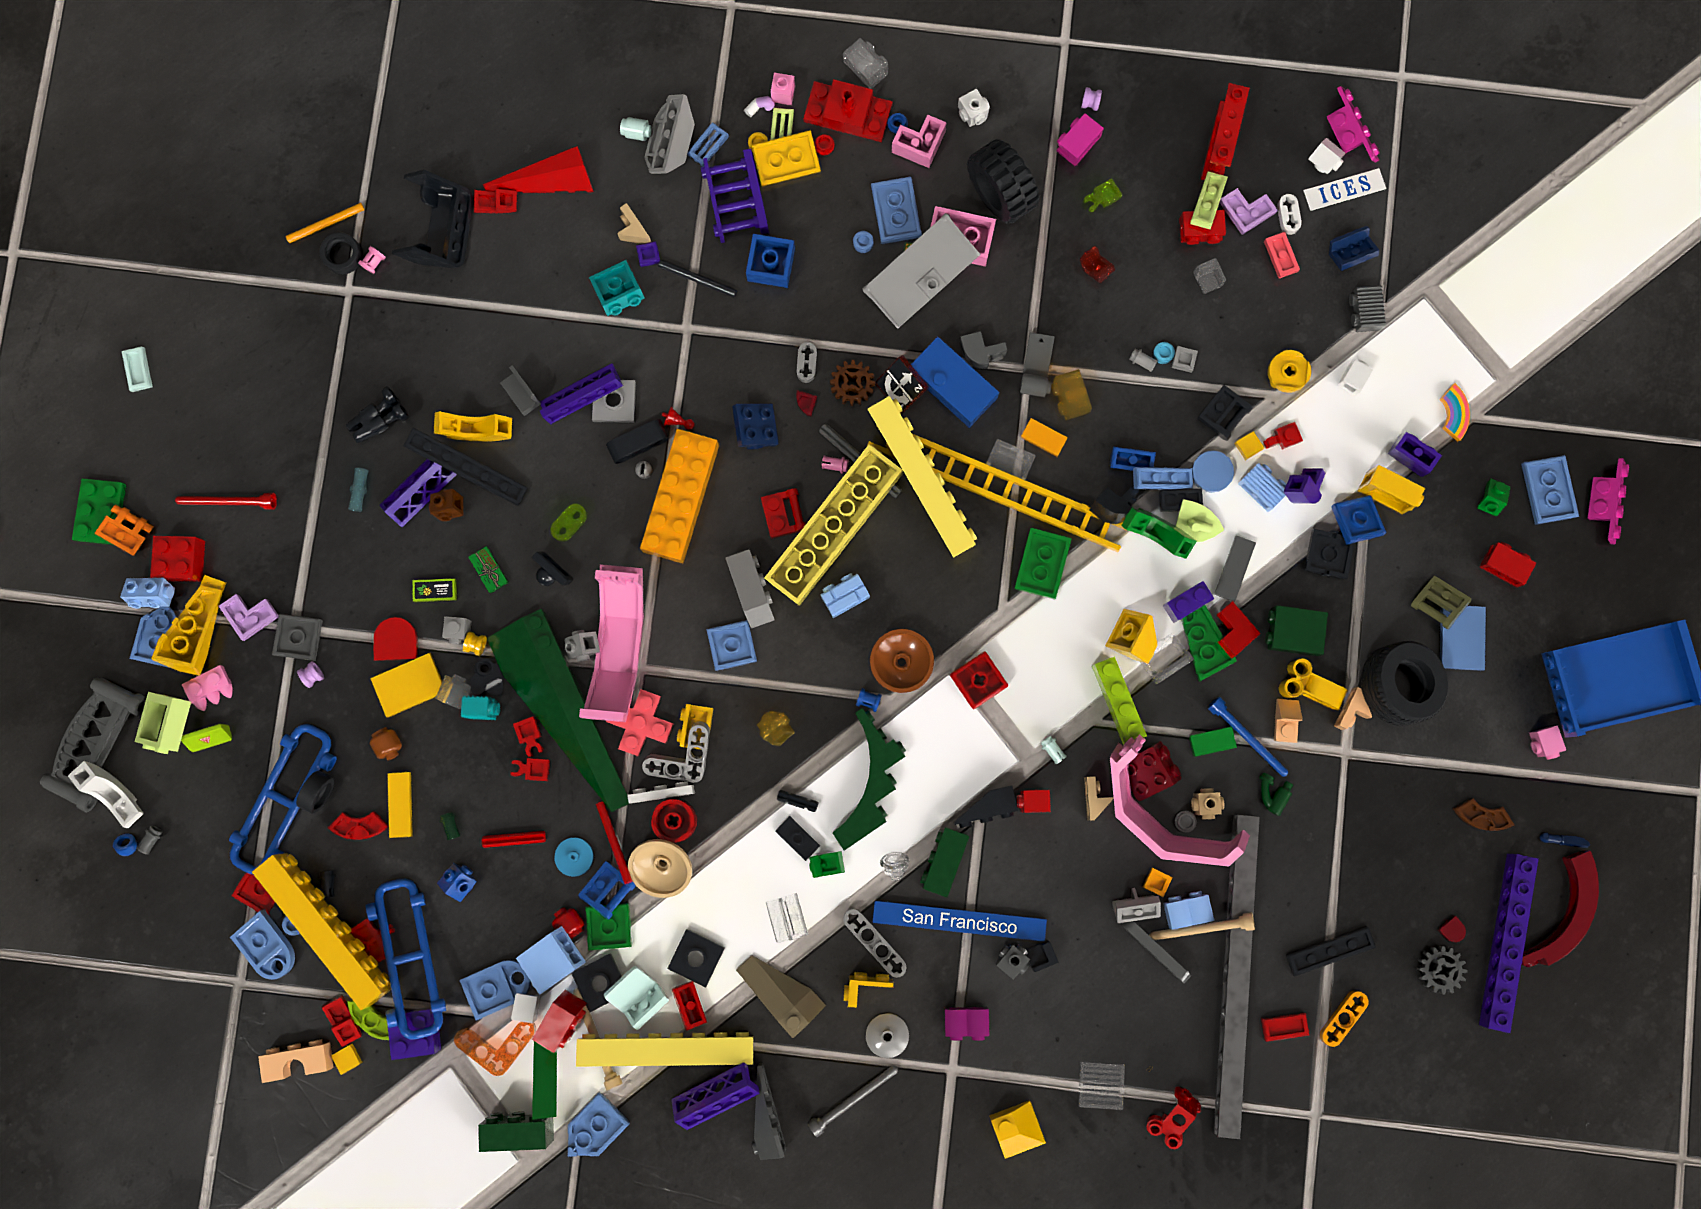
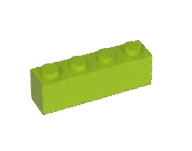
M1115 656L1092 665L1091 667L1123 745L1129 738L1135 739L1139 734L1143 738L1147 737Z

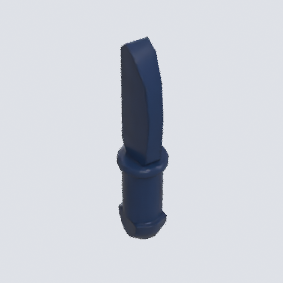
M1542 833L1539 837L1544 843H1556L1582 848L1590 846L1589 841L1577 836Z

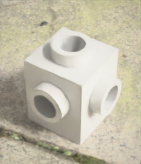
M977 89L960 97L958 101L959 115L964 122L967 121L970 127L975 124L980 125L986 121L990 106L985 97L982 98Z

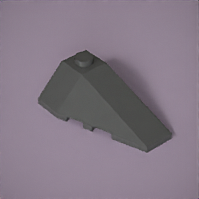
M762 1062L757 1066L756 1085L759 1086L760 1094L756 1095L755 1141H752L754 1154H759L760 1160L779 1159L785 1157L787 1147Z

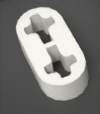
M1286 194L1280 198L1277 210L1281 230L1287 235H1292L1301 227V216L1297 198L1292 194ZM1285 201H1287L1288 204H1292L1289 208V212L1288 207L1286 205L1283 206ZM1289 219H1291V223H1295L1293 228L1287 225Z

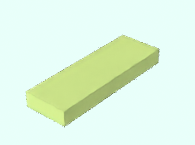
M1207 172L1190 224L1211 230L1228 178L1227 176Z

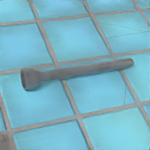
M895 1065L891 1066L822 1118H813L807 1122L816 1137L823 1134L827 1124L898 1072V1067Z

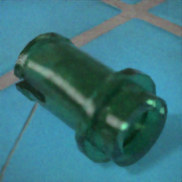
M452 812L441 815V820L439 821L443 824L447 841L461 836L454 819L456 815L453 816Z

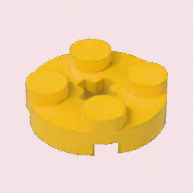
M1285 350L1276 355L1268 366V378L1271 386L1286 393L1301 390L1311 377L1309 361H1306L1303 354L1294 350ZM1289 366L1295 374L1287 376L1284 370Z

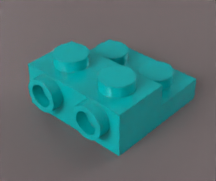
M626 260L589 277L607 316L611 314L618 315L622 312V309L628 306H637L641 303V300L645 299Z

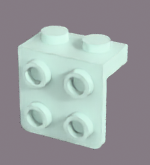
M633 966L604 993L605 999L622 1011L632 1027L637 1031L669 1001L661 986L637 966Z

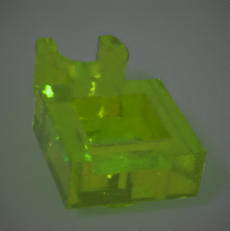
M1111 178L1094 188L1093 192L1095 195H1087L1083 202L1092 201L1094 205L1089 208V212H1093L1099 204H1102L1105 208L1121 199L1123 195Z

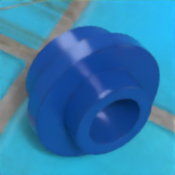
M895 113L888 119V128L895 134L899 127L894 125L895 122H900L902 126L908 127V120L901 113Z

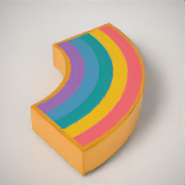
M1454 383L1439 400L1443 403L1447 414L1446 422L1442 429L1459 442L1468 429L1470 409L1465 394Z

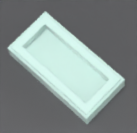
M141 346L122 351L129 390L135 392L152 388L145 348Z

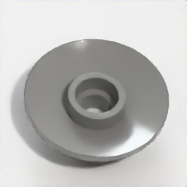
M885 1013L876 1016L871 1020L866 1030L868 1047L874 1054L883 1058H892L901 1054L909 1041L907 1025L900 1017L894 1014ZM885 1033H890L892 1035V1038L889 1041H886L883 1038V1035Z

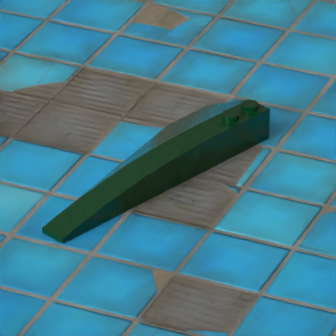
M542 609L537 610L487 638L488 643L505 679L610 811L614 812L629 805L628 794L594 719L579 717L580 708L584 709L586 701L545 611Z

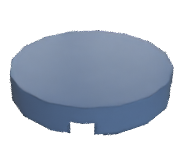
M1207 451L1199 455L1192 466L1193 481L1198 488H1202V490L1209 493L1220 492L1227 488L1234 476V467L1230 458L1218 451Z

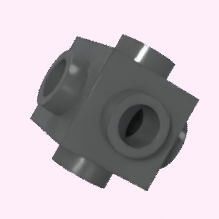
M1012 943L1009 947L1005 945L998 953L1000 958L995 964L1014 980L1019 973L1021 975L1024 974L1030 966L1028 964L1030 959L1026 956L1028 951L1019 944L1016 947ZM1017 957L1016 962L1011 963V959Z

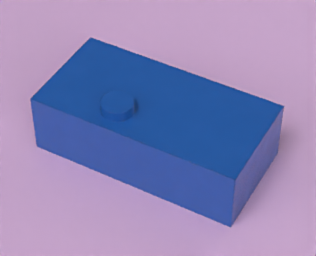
M939 337L909 366V371L916 380L969 428L998 398L999 392Z

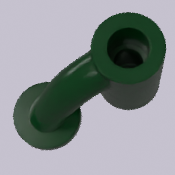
M1263 772L1258 777L1262 780L1261 795L1263 803L1269 812L1280 816L1292 796L1290 790L1293 784L1285 781L1283 787H1278L1273 798H1271L1269 785L1273 786L1275 778Z

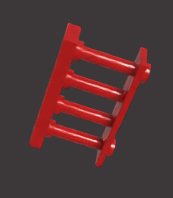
M1229 83L1225 101H1220L1201 180H1205L1208 171L1224 175L1225 167L1231 166L1250 88Z

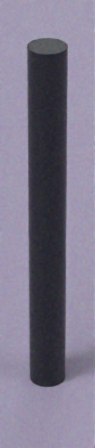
M662 259L659 262L658 267L733 298L736 296V289Z

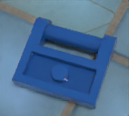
M605 861L578 896L609 920L613 915L614 909L636 885L634 882L624 884L620 871ZM620 881L623 886L607 906L604 907L600 903L617 882Z

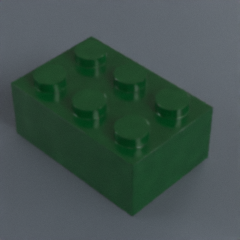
M524 1111L513 1112L512 1116H503L502 1112L491 1113L490 1117H486L478 1125L479 1152L546 1149L554 1141L553 1117L532 1120V1115H525Z

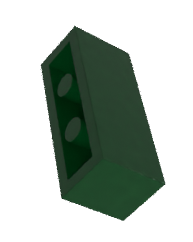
M944 827L943 831H938L935 842L938 843L936 851L931 850L927 861L931 865L928 872L924 870L920 883L923 884V889L946 898L948 897L969 836Z

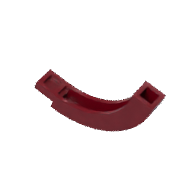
M1580 850L1562 858L1567 869L1570 885V896L1566 913L1552 935L1542 943L1523 952L1521 965L1532 967L1539 963L1549 966L1569 954L1584 938L1594 919L1599 897L1598 872L1591 850Z

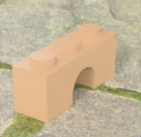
M322 1039L310 1041L309 1046L301 1047V1043L288 1045L287 1050L280 1051L279 1047L267 1049L266 1054L258 1056L262 1083L282 1080L291 1076L290 1064L293 1059L299 1060L303 1064L305 1075L325 1072L334 1068L330 1042L323 1043Z

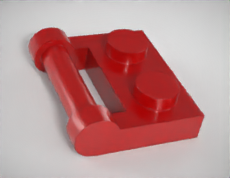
M797 488L761 497L771 539L800 532L806 525L803 522L797 498L799 495ZM789 498L795 521L793 526H789L783 502L784 499Z

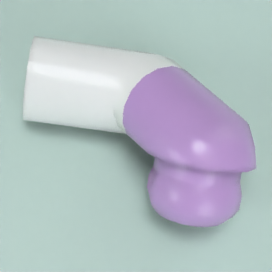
M769 96L758 97L744 109V112L749 117H752L759 108L764 107L767 111L772 110L775 103Z

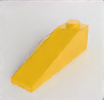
M200 586L187 602L185 609L179 617H175L168 631L165 634L163 633L158 639L151 659L177 671L200 676L208 655L223 591Z

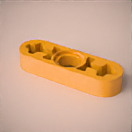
M1351 991L1347 994L1320 1031V1039L1323 1043L1335 1047L1342 1042L1368 1006V998L1364 993ZM1353 997H1360L1359 1000L1360 1002H1362L1360 1006L1355 1005L1352 1008V1006L1355 1003L1354 1000H1352ZM1348 1006L1352 1008V1010L1356 1011L1355 1014L1352 1011L1346 1009L1345 1007ZM1343 1012H1347L1350 1017L1349 1022L1345 1025L1340 1024L1338 1019L1339 1015ZM1333 1023H1335L1338 1027L1342 1028L1343 1030L1340 1031V1030L1337 1029V1030L1334 1032V1030L1336 1029V1027L1332 1026ZM1328 1031L1334 1032L1333 1035L1336 1037L1334 1041L1328 1040L1329 1037L1326 1035Z

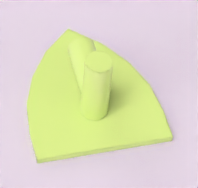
M1185 499L1182 500L1176 527L1186 532L1197 542L1214 538L1224 531L1220 520L1211 510L1202 504Z

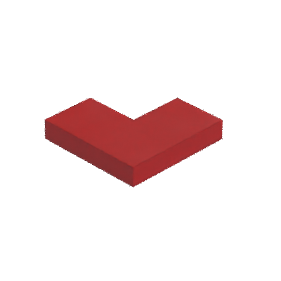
M1233 601L1217 614L1219 619L1230 630L1218 643L1231 658L1238 655L1261 634Z

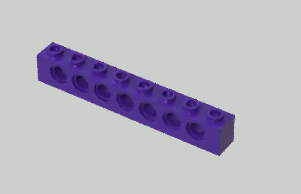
M1507 853L1479 1021L1480 1026L1507 1033L1511 1032L1538 866L1537 858Z

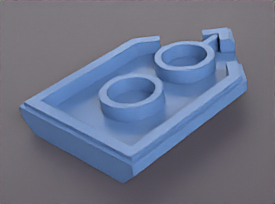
M170 606L160 607L141 617L130 659L168 667L153 661L151 658L158 639L163 633L165 634L176 617Z
M599 1092L568 1124V1157L599 1156L630 1124L628 1119L602 1093Z

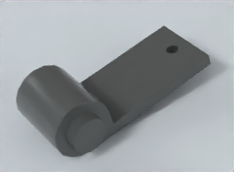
M1030 332L1020 387L1021 394L1045 397V394H1050L1052 382L1048 381V372L1055 336Z

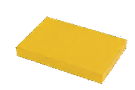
M811 130L751 145L761 187L821 172Z
M431 653L370 678L386 717H391L447 692Z

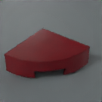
M797 390L796 398L800 410L807 416L812 417L817 396Z

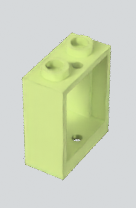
M148 692L135 742L143 744L142 748L154 750L163 754H168L169 750L178 752L191 701ZM166 705H167L166 712H165V716H164V719H163L165 707H166ZM162 719H163L161 731H160L159 738H158V741H157L158 733H159L160 726H161V722H162Z

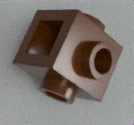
M443 489L437 493L430 494L429 511L440 521H450L452 518L463 516V496L454 489Z

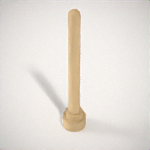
M1252 912L1243 913V916H1239V919L1193 925L1173 930L1154 931L1149 936L1153 940L1240 927L1241 930L1246 929V931L1255 930V923Z
M574 989L573 994L583 1000L579 989ZM585 1006L583 1010L586 1011L583 1020L588 1033L596 1034L595 1038H600L587 1006ZM602 1066L605 1074V1082L603 1083L606 1091L623 1084L620 1075L617 1076V1073L613 1072L611 1066Z

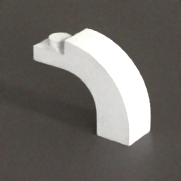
M83 761L68 775L79 791L96 797L106 805L124 828H129L144 814L135 801L137 799L120 781L99 766Z

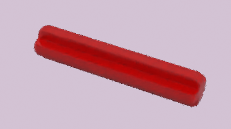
M545 831L482 837V846L484 848L546 842Z

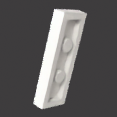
M687 781L675 783V788L667 789V785L655 786L654 791L646 792V788L635 789L633 794L628 795L629 804L695 794L694 785H688Z

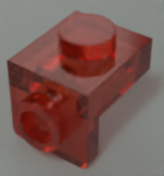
M1096 246L1086 251L1080 258L1083 271L1099 283L1115 271L1114 265L1099 254Z

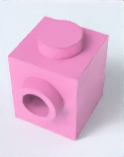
M1558 725L1529 733L1532 740L1531 748L1537 754V757H1546L1549 760L1559 757V752L1566 751Z

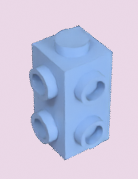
M126 578L120 597L128 603V606L135 609L141 607H169L174 596L175 587L165 578Z

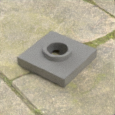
M621 380L623 386L611 392V394L617 393L621 397L619 405L615 407L607 405V395L594 401L592 421L635 423L636 381Z

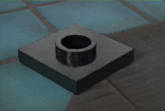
M686 929L667 969L706 988L725 947ZM692 951H699L703 955V963L698 967H693L688 962V955Z
M611 953L571 973L583 1000L587 1002L586 1006L589 1013L610 1003L605 999L604 993L622 977ZM598 975L605 977L607 980V987L600 992L592 987V979Z

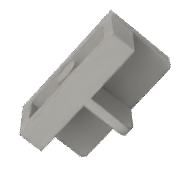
M1131 888L1130 899L1112 902L1117 923L1161 917L1159 896L1138 897L1135 888Z

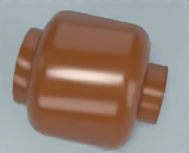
M385 727L371 735L370 746L378 759L386 758L389 761L399 755L398 751L402 748V743L394 730H388Z

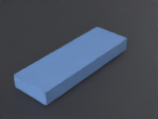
M1133 468L1134 489H1193L1192 468Z

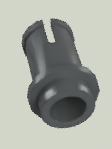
M156 826L146 828L145 836L136 847L141 853L148 855L156 841L162 838L161 834L163 831Z

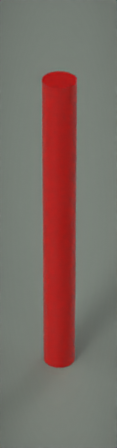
M599 802L596 804L622 879L624 884H629L633 880L628 871L621 847L604 802Z

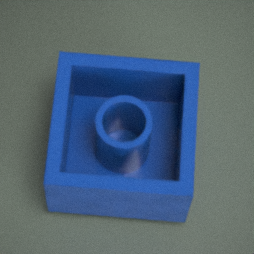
M753 234L746 269L747 281L788 288L795 252L794 240Z

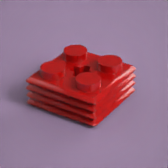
M986 651L950 674V677L973 710L1008 687V683ZM974 676L984 677L983 686L980 684L975 685L974 681L976 679Z

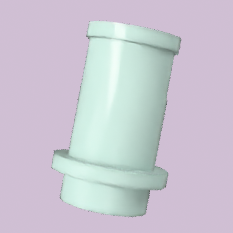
M1049 736L1041 742L1042 749H1045L1054 763L1058 764L1062 759L1066 758V755L1055 742L1056 738Z

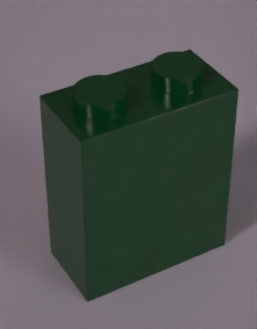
M1285 606L1273 607L1269 611L1267 618L1268 623H1270V630L1267 631L1265 643L1268 644L1267 650L1311 656L1324 655L1328 612Z

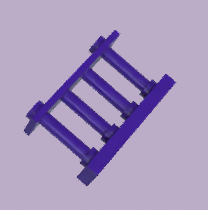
M751 149L743 150L744 158H741V161L709 167L707 158H703L704 166L701 167L702 177L708 181L717 223L713 225L715 237L719 236L721 243H725L723 233L755 227L760 228L761 235L769 233ZM739 169L747 170L748 177H745V180L713 186L711 175ZM744 188L752 190L753 196L747 200L717 206L716 194ZM750 207L751 209H756L757 216H753V219L721 225L719 216L721 213Z

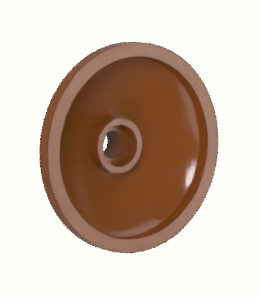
M896 629L884 634L877 640L871 652L870 666L875 679L881 686L892 692L908 693L919 689L928 681L934 667V655L930 644L923 636L912 630ZM899 659H904L906 661V664L904 666H900L898 664Z

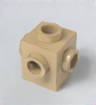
M1213 788L1200 789V793L1194 794V798L1191 801L1192 810L1195 811V815H1202V819H1215V815L1222 814L1221 810H1224V798L1220 797V792L1214 793ZM1208 800H1211V807H1212V808H1209V807L1207 806V801H1208Z

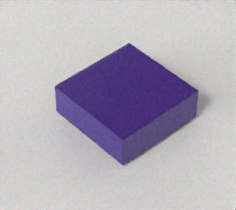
M656 241L636 245L641 267L660 262Z

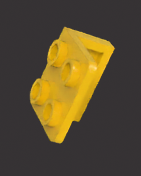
M854 972V976L849 975V985H844V1001H848V1007L857 1008L858 985L893 987V979H890L887 974H876V977H867V973Z

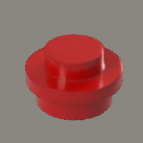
M820 135L814 142L816 152L820 155H828L834 150V140L829 135Z

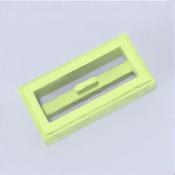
M773 108L770 140H774L776 136L778 113H781L779 138L784 137L786 114H789L787 136L792 135L794 109Z

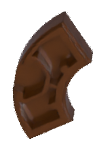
M1470 798L1453 808L1454 812L1464 822L1481 830L1498 831L1514 826L1503 806L1488 809L1479 805L1474 798Z

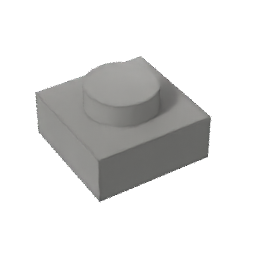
M1177 346L1171 368L1192 373L1198 351Z

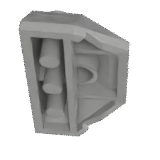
M685 94L669 95L666 103L661 107L654 119L645 153V161L651 174L668 173L686 161L695 124Z

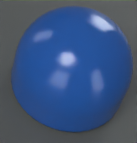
M132 834L120 835L113 842V848L121 856H129L136 851L137 841ZM125 839L130 840L126 846L121 847V843Z

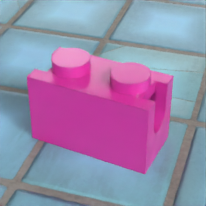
M1084 114L1080 119L1077 117L1070 126L1071 130L1067 134L1064 132L1057 140L1059 146L1057 152L1074 166L1079 163L1099 140L1104 130L1102 126L1087 114Z

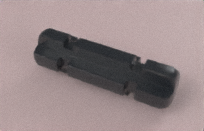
M783 790L778 792L777 800L780 802H788L789 805L802 809L807 808L811 812L817 811L818 801L807 800L808 798L793 793L788 794V792Z

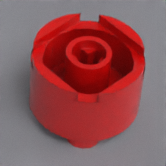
M669 799L661 802L655 808L651 826L658 838L672 843L681 842L688 839L695 831L697 816L689 803L679 799ZM671 816L679 818L677 826L675 824L670 825L672 821Z

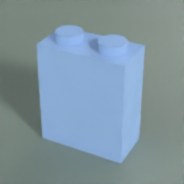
M562 926L516 958L539 995L586 963Z

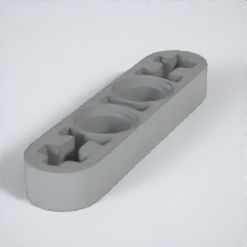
M854 908L847 910L843 917L847 928L892 977L898 978L903 976L907 967L901 956L859 910ZM850 913L852 915L858 914L857 921L860 924L863 921L866 923V925L859 929L858 933L854 930L858 926L854 922L848 923V914ZM864 929H871L873 931L874 937L872 940H863L861 933ZM879 945L887 946L889 950L887 956L879 957L876 954V948ZM892 953L896 956L892 960L896 964L902 963V971L900 973L898 971L892 972L893 966L890 962L887 965L884 964V961L888 960Z

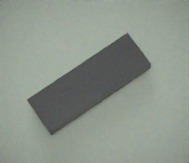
M1237 535L1234 537L1214 595L1229 601H1236L1256 542Z

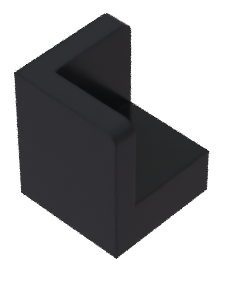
M1048 940L1026 949L1028 951L1026 956L1030 959L1029 963L1034 972L1059 963Z

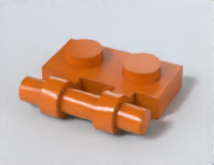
M115 504L111 512L118 516L115 520L106 516L95 534L130 555L135 556L146 539L139 535L140 531L144 530L150 533L154 526L147 523L148 520L143 517L139 518L130 513V510L126 507L121 508ZM124 519L135 525L133 530L121 524Z

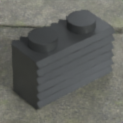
M1382 286L1356 287L1352 294L1349 295V304L1353 306L1354 314L1351 316L1352 326H1355L1357 333L1382 330L1386 326Z

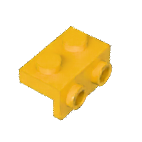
M686 704V708H682L680 720L683 721V727L678 730L677 742H680V747L687 748L689 732L694 723L702 721L711 728L713 708ZM698 728L697 731H695L698 733L696 741H700V738L703 734L701 729Z

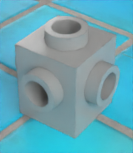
M574 631L572 636L564 639L568 659H577V662L590 660L591 655L600 652L596 632Z

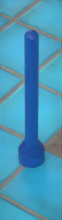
M1217 697L1207 707L1213 715H1220L1281 776L1285 777L1288 775V770L1227 710L1226 702L1221 697Z

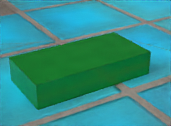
M1232 727L1189 736L1194 757L1237 748Z

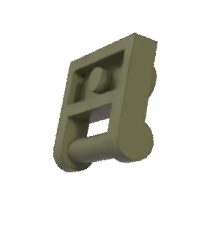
M1434 575L1414 599L1411 607L1425 612L1449 630L1471 602V598ZM1428 598L1450 612L1449 616L1447 617L1426 604L1424 600Z

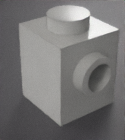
M444 617L442 638L449 640L448 643L461 645L467 633L471 631L472 621L466 618Z

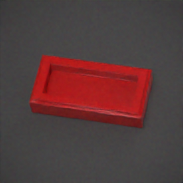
M1304 1012L1261 1018L1264 1040L1266 1042L1309 1036L1306 1013Z

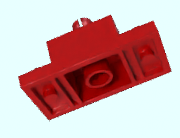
M833 79L832 86L814 81L803 120L809 124L882 142L893 101L874 97L873 89Z

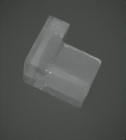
M1216 258L1198 265L1193 272L1204 294L1222 287L1226 282V277Z

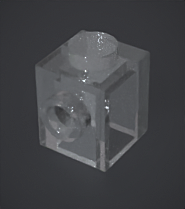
M454 674L453 678L445 675L435 699L461 709L462 697L464 695L470 696L471 686L465 683V678Z

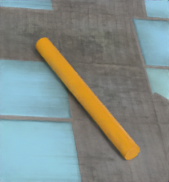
M362 203L356 204L287 235L286 239L289 243L297 241L364 211V206Z

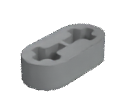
M810 342L801 344L798 349L797 377L804 383L813 381L816 375L817 349ZM806 348H810V351L813 352L809 355V360H805V353H802L806 351ZM805 365H808L809 372H812V374H808V377H804L803 373H800L805 370Z

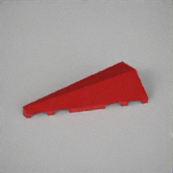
M578 146L483 184L485 191L495 192L496 189L514 190L523 193H555V191H568L569 193H575V191L594 192Z

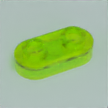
M579 504L568 506L552 524V536L558 541L570 539L586 521V510ZM576 512L580 513V517L578 519L573 518V515ZM566 528L565 534L562 535L559 533V530Z

